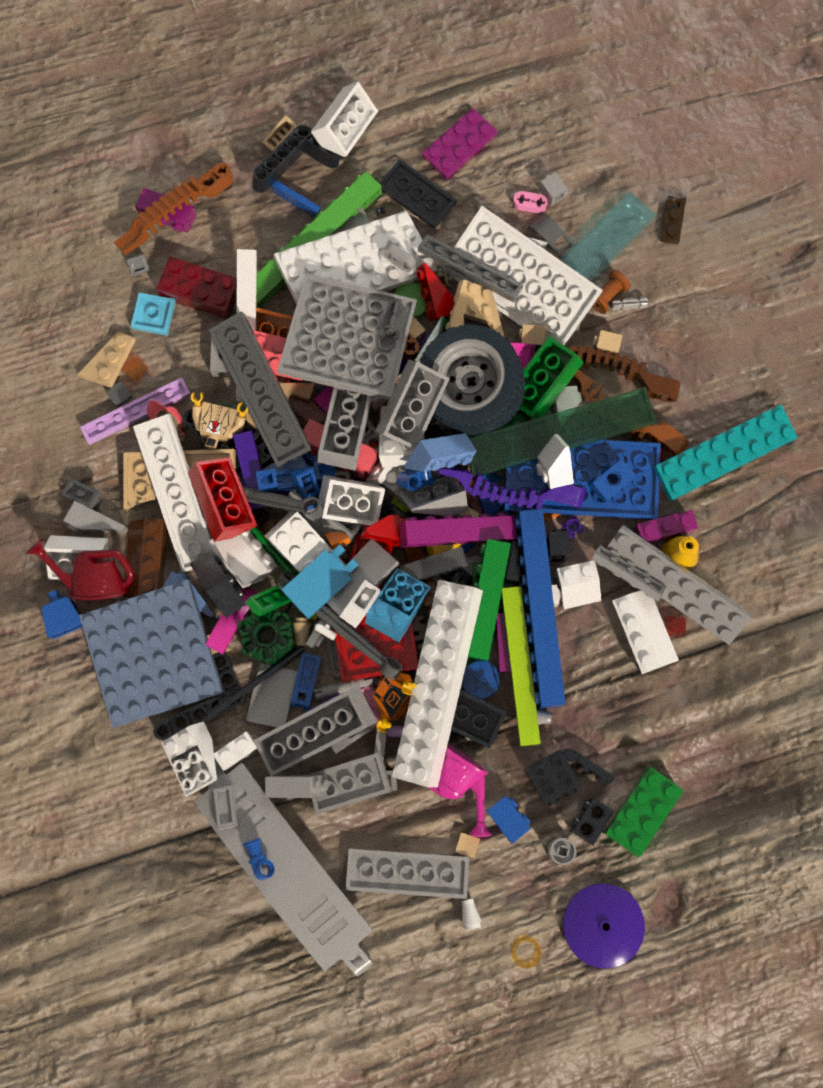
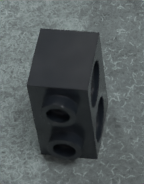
M591 798L590 800L586 799L581 807L583 812L580 817L576 816L570 825L572 830L570 832L594 846L614 811L597 799ZM594 806L599 807L601 811L597 818H594L591 814V809ZM584 823L590 826V832L587 835H583L580 830L581 825Z

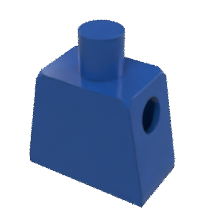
M59 590L49 592L47 595L50 603L42 607L47 637L54 640L82 628L79 617L82 614L74 601L68 596L61 598Z

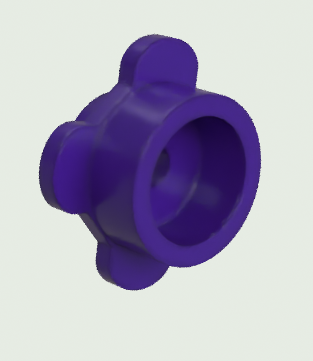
M572 516L567 522L563 521L561 524L562 529L569 531V538H573L577 533L584 531V527L581 526L576 516Z

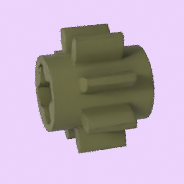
M440 268L439 274L435 272L434 274L440 281L439 277L445 276L444 280L446 283H442L445 288L446 286L452 287L453 285L450 281L454 277H450V270L443 272V269Z

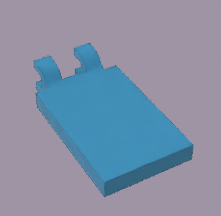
M338 545L330 554L326 550L322 552L281 589L308 619L352 580L349 574L359 565L354 559L346 566L340 562L338 557L345 552L341 545Z

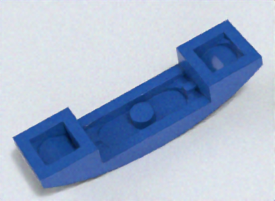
M313 462L314 466H310L313 467L318 484H322L323 475L336 477L334 466ZM299 468L275 472V469L256 471L259 491L296 490L297 488L290 473ZM308 481V482L304 483L303 485L306 486V485L310 484V482Z

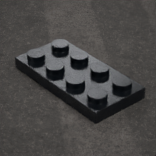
M400 159L379 183L384 194L433 229L440 224L457 203V199Z

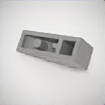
M76 501L73 502L63 520L68 524L67 528L76 533L79 530L84 533H128L129 531L126 526Z

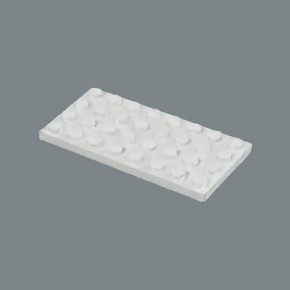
M481 206L454 247V249L522 284L523 289L514 302L493 292L497 309L522 327L523 325L548 327L547 338L550 336L564 346L603 292L598 286L483 206ZM444 265L441 266L444 272L450 270L449 275L458 282L467 280L478 284Z
M407 211L275 253L273 256L296 304L306 273L385 292L417 281L416 267L422 263H427L433 272H438L433 259L418 252V246L423 240ZM388 243L398 246L415 259L416 265L410 272L401 270L384 258L382 250Z

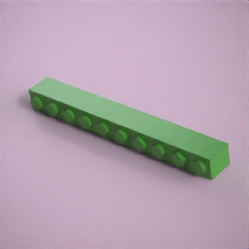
M367 172L358 175L350 187H345L337 199H333L324 211H320L316 215L313 222L307 223L303 227L302 232L298 236H293L289 244L285 248L279 249L278 252L330 236L339 227L342 229L346 225L345 221L351 216L355 217L361 206L365 210L382 194V186ZM274 258L268 260L263 265V269L257 272L256 308L264 306L286 285Z

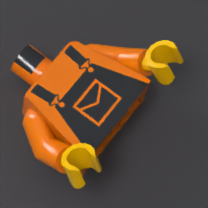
M400 673L395 680L389 679L384 675L373 677V682L378 686L373 694V698L376 701L380 717L376 724V730L385 733V729L392 726L389 720L401 719L407 711L411 695H413L412 689L416 688V684L413 683L409 674Z

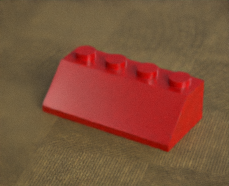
M226 457L195 462L188 475L213 541L232 539L257 526L231 458Z

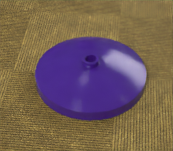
M597 883L582 888L570 899L563 915V933L569 948L580 960L597 968H614L628 962L637 953L643 942L645 922L639 904L627 891L612 884ZM604 923H607V925L609 926L607 930L602 929V925Z

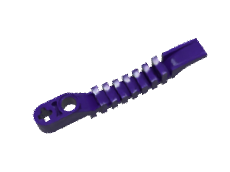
M453 467L437 470L439 474L458 479L463 484L465 491L469 492L472 496L476 497V495H479L482 499L487 497L490 501L494 502V500H497L502 504L503 502L509 505L515 503L520 507L525 505L527 508H531L534 505L537 509H541L542 503L545 500L581 507L586 492L585 487L569 484L556 488L547 486L537 493L533 488L528 487L527 494L523 489L519 488L517 496H515L516 492H514V489L509 488L508 494H506L507 490L500 486L497 493L499 487L494 483L491 484L490 490H488L490 482L485 478L481 488H479L483 479L481 473H476L471 486L473 474L470 471Z

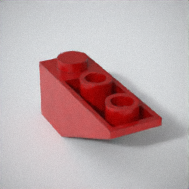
M422 263L416 267V277L420 282V292L425 302V313L429 318V322L440 320L442 316L445 318L451 317L450 311L454 307L452 295L427 263Z

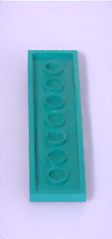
M781 404L653 468L669 501H672L798 437Z

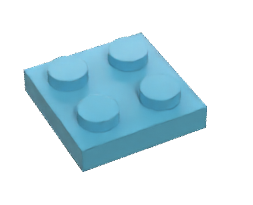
M139 293L130 327L133 330L168 336L176 300Z

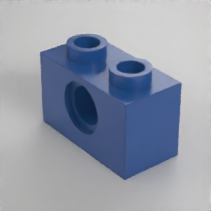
M623 459L618 462L613 460L606 466L608 470L604 474L599 472L591 479L593 483L589 487L603 503L607 502L637 477ZM608 475H612L615 477V484H610L608 482Z

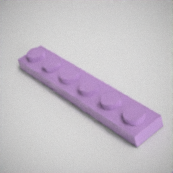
M181 377L80 428L87 443L91 445L148 417L147 406L151 400H156L163 406L169 407L191 396Z

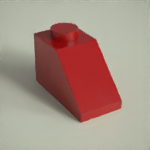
M397 514L388 515L366 528L362 532L361 537L398 547L401 545L399 524L404 522L405 519H402L403 517Z

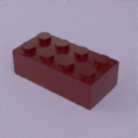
M169 256L156 290L159 296L173 298L178 304L228 319L237 300V278Z

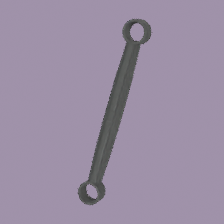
M242 487L248 502L303 512L306 518L310 520L319 518L323 513V506L315 497H308L302 501L271 492ZM317 504L314 511L307 512L309 506Z
M283 572L277 581V586L283 589L296 576L289 572ZM325 604L315 613L349 643L378 664L381 673L385 677L392 680L397 679L403 670V666L398 660L386 657Z

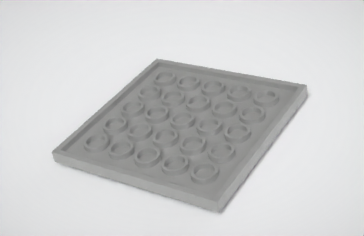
M306 273L277 374L390 400L395 389L417 300ZM396 298L401 299L403 306L407 307L398 340L380 336L388 303H392Z

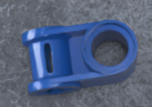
M407 469L399 473L397 477L398 486L411 491H417L435 482L431 470L423 472Z

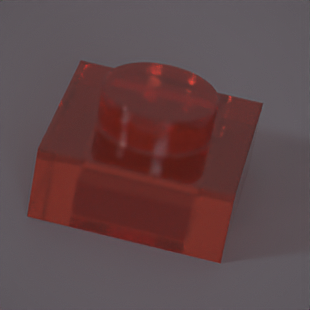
M665 617V628L669 636H686V617Z

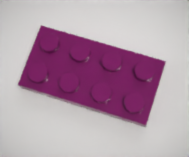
M472 108L423 151L422 157L447 180L497 135L498 131Z

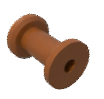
M617 270L609 272V281L601 288L603 292L592 306L593 309L601 314H605L608 311L607 303L619 291L626 292L631 287L628 279Z

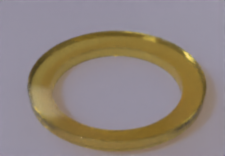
M529 937L518 939L512 947L514 962L522 968L536 966L541 959V948L537 941ZM522 942H531L537 948V958L531 964H522L516 957V948Z

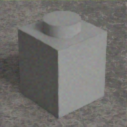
M556 172L552 175L548 174L541 179L539 191L547 198L550 206L566 198L568 188Z

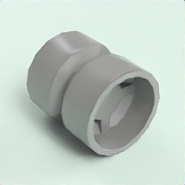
M557 837L549 842L547 854L553 862L559 865H567L575 859L576 848L571 840Z

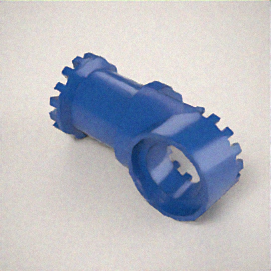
M257 838L254 841L251 840V842L244 843L243 846L247 849L250 858L248 862L251 864L253 873L256 876L255 878L262 881L272 877L275 868L273 863L267 860L266 855L263 854L260 845L261 839ZM262 864L267 867V875H263L260 870Z

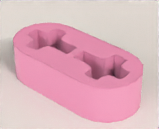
M519 191L514 195L513 205L518 210L542 213L547 208L548 201L544 195ZM520 198H523V204L519 203ZM538 201H541L540 207L537 206Z

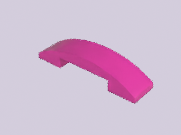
M249 587L240 589L245 595L242 598L244 602L249 597L259 593ZM246 604L227 618L222 614L210 634L206 646L224 654L238 629V622L244 620L250 607Z

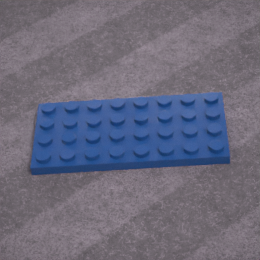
M508 434L505 476L506 494H508L509 488L514 489V492H516L515 496H517L519 488L523 489L527 494L528 487L533 488L537 493L548 486L546 482H543L541 475L537 474L536 464H538L539 454L552 437ZM561 437L569 446L573 484L585 487L586 492L581 507L545 500L541 507L544 514L646 520L658 519L659 479L653 467L660 464L661 443ZM623 459L637 477L607 502L603 503L589 487L593 483L591 479L599 472L604 474L608 470L606 466L613 460L618 462ZM607 476V480L610 484L616 483V479L614 476ZM504 502V511L537 510L534 505L531 508H527L525 505L520 507L515 503L509 505Z

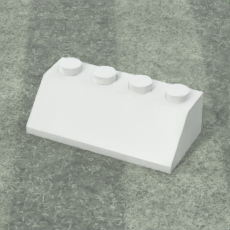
M359 82L342 88L311 133L321 147L346 157L378 110Z
M637 591L612 600L642 674L679 661L653 598H649L643 591Z

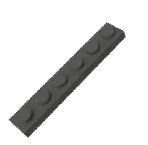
M428 234L418 246V252L511 302L516 300L523 289L522 284Z

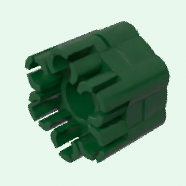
M270 611L260 617L252 613L251 617H246L244 621L240 620L238 622L237 628L242 636V647L240 649L250 659H255L272 666L291 653L296 647L292 621L286 613L281 614V612ZM268 629L275 631L276 636L273 642L262 644L260 636L263 631Z

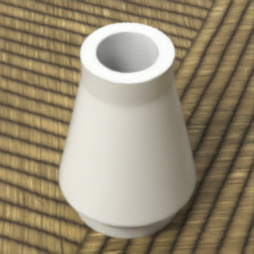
M474 900L461 901L462 926L465 927V931L481 928L480 923L482 921Z

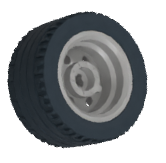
M476 324L452 327L436 336L426 347L422 357H420L421 364L448 378L456 377L454 383H451L449 379L432 416L440 426L449 432H454L456 435L466 433L468 437L490 435V433H495L496 430L506 426L513 416H516V412L519 411L525 393L523 368L514 347L504 336H501V333L495 332L494 329ZM464 362L469 363V365L462 367V364ZM482 364L488 366L486 370H481ZM471 382H476V385L474 387L472 385L470 386L469 384ZM494 383V387H487V385ZM463 395V398L461 400L456 399V397ZM476 396H480L482 398V401L480 403L475 402Z

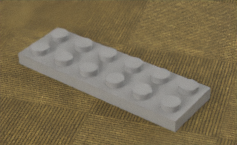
M349 848L346 890L467 899L469 857Z

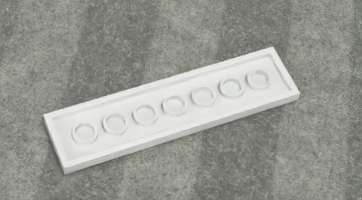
M167 414L135 425L133 428L183 573L193 570L190 563L206 552L210 551L213 557L216 556V553L208 545V542L212 540V536L189 478L188 472L190 470L171 414Z

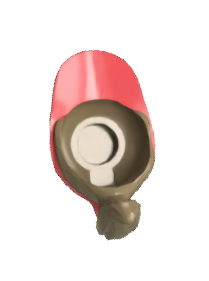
M151 400L147 406L149 418L152 420L171 414L182 445L186 441V436L182 431L183 420L175 407H165L158 401Z

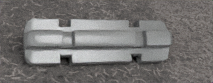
M639 297V299L624 298L621 301L620 299H613L611 302L612 310H620V308L622 310L637 309V307L646 308L648 306L647 297Z

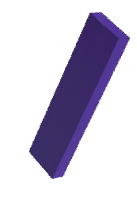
M253 431L233 435L245 487L259 490L256 471H262ZM249 502L251 510L266 507V505Z

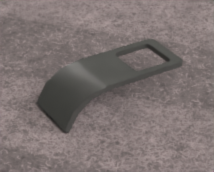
M541 214L528 226L537 231L561 259L576 247L558 224L546 214ZM560 236H563L571 245L563 254L553 245Z

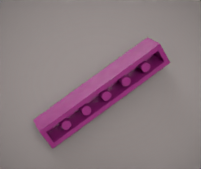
M507 513L496 514V517H490L489 514H480L476 518H472V515H461L460 518L454 519L453 515L443 516L442 519L429 516L424 517V520L410 517L405 518V521L399 524L401 547L486 543L487 539L508 542L517 539L515 516H507Z

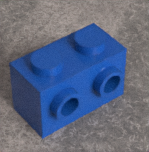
M504 796L487 809L486 812L508 841L513 844L531 829L529 827L531 822L524 813L519 814L516 810L518 805L512 797L507 798Z

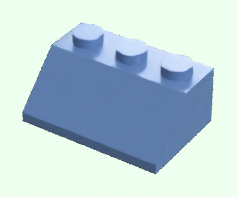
M466 433L420 440L404 467L424 472L446 467L451 468L457 465H467L472 461L477 450Z

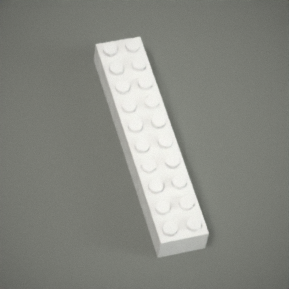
M438 580L414 681L416 688L412 689L413 695L410 698L392 777L426 787H438L483 593L478 588Z

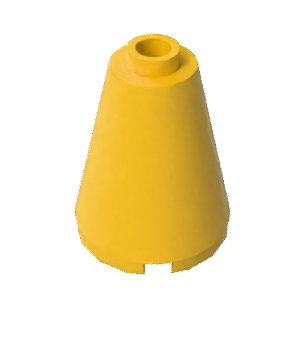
M671 537L664 542L661 548L664 554L689 571L698 562L699 544L693 537Z

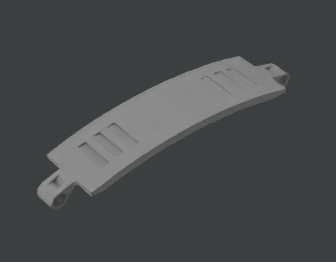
M215 759L217 780L209 784L208 791L194 801L197 807L250 879L320 967L326 971L341 959L357 977L374 964L366 951L359 946V942L369 935L373 929L325 871L270 798H265L264 790L245 765L241 763L230 773L225 774ZM233 785L239 826L217 830L213 789ZM257 838L261 839L260 845L263 854L266 855L267 860L273 863L275 868L273 876L262 881L255 878L256 876L253 873L251 864L248 862L250 858L247 849L243 846L244 843L251 842V840L254 841ZM262 864L260 870L263 875H267V867Z

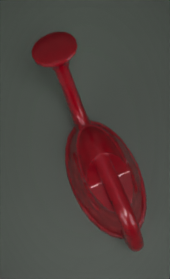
M43 539L31 546L26 552L41 558L66 587L71 590L69 596L73 599L101 600L122 596L129 592L128 586L134 580V570L124 554L118 550H91L79 553L71 562L72 574L62 570L44 550ZM114 558L118 559L127 574L126 579L123 580Z

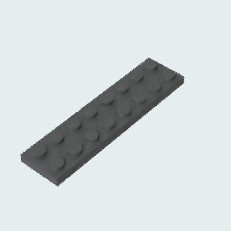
M241 311L210 328L209 332L276 466L281 467L313 450L244 312Z

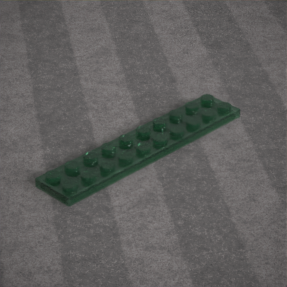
M646 387L469 438L477 450L472 461L469 463L473 478H475L477 472L483 476L537 460L541 451L555 434H558L569 446V450L657 424Z

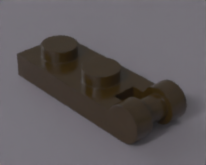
M668 193L660 242L679 244L687 196L681 195L680 197L674 196V193ZM677 203L679 206L673 207L672 204Z

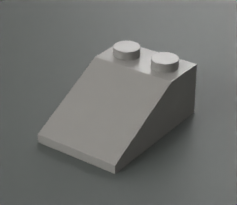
M451 476L435 479L433 484L422 487L417 491L406 489L398 492V496L412 513L449 516L459 515L468 510L466 491Z

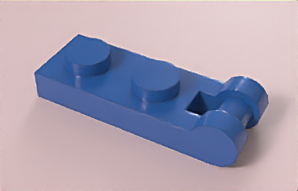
M302 653L290 707L296 708L298 706L303 707V710H310L322 657ZM299 693L306 694L305 700L298 698Z

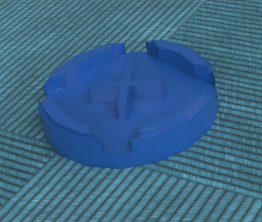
M483 660L470 663L465 668L462 686L464 690L482 699H487L495 694L500 685V674L497 668Z

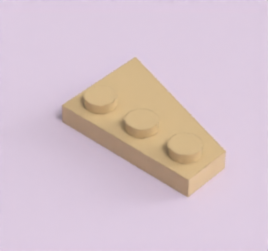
M117 332L77 375L82 379L112 388L136 340L132 336Z

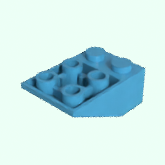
M397 568L368 610L365 623L395 641L400 642L431 587Z

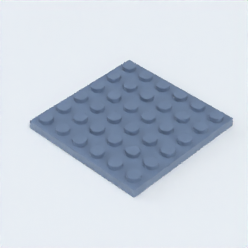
M189 579L79 615L112 728L224 693L211 648L206 646L208 637Z

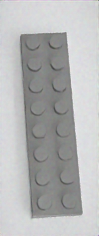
M622 525L606 548L664 585L666 589L661 596L662 599L728 645L732 643L753 617V614L624 525Z

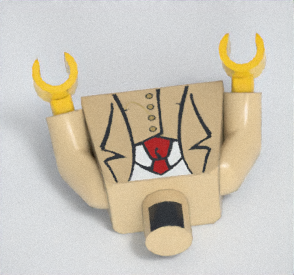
M195 392L192 393L191 400L194 402L192 405V419L201 437L207 439L206 448L216 450L218 442L227 443L229 439L234 438L233 435L239 434L242 431L246 419L245 413L249 412L247 407L246 411L242 410L243 402L238 404L237 410L207 402L200 404L204 397L203 393H200L201 398L199 400L195 399Z

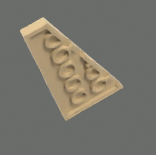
M236 450L183 451L189 470L195 462L226 457L231 458L236 469ZM142 452L123 453L124 510L157 499Z

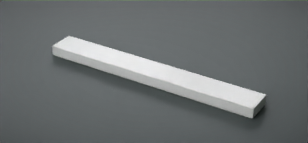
M237 249V313L244 312L252 330L256 331L257 250ZM236 386V402H244Z

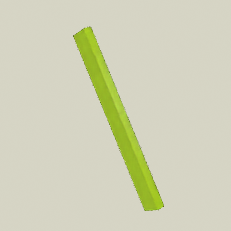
M521 586L502 588V602L520 746L538 745L541 742Z

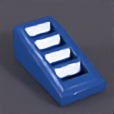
M303 466L290 473L302 501L315 495L319 499L320 487L313 467ZM308 481L310 482V484H308V485H306V486L303 485L304 483H306V482H308ZM313 488L314 491L308 494L306 493V491ZM317 504L309 506L307 510L315 508Z

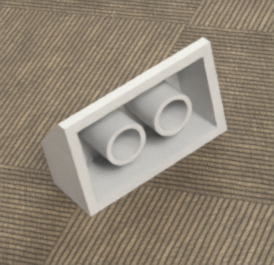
M250 530L232 539L214 542L212 539L208 542V545L242 588L264 581L278 567L272 556L264 550L260 541L252 535Z
M50 535L44 550L62 570L72 574L71 562L76 555L84 551L109 550L108 538ZM47 566L48 579L60 580Z

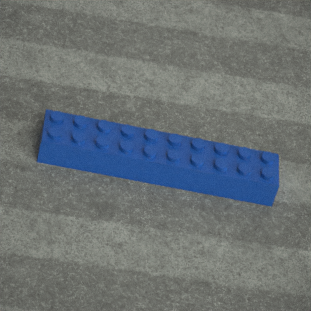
M543 509L519 511L518 516L515 517L516 533H518L516 542L518 543V551H520L519 564L520 570H522L520 586L521 589H524V597H522L523 607L526 608L527 612L525 623L529 630L527 639L528 647H531L530 662L531 666H533L532 678L533 685H535V702L537 709L558 708L565 705Z

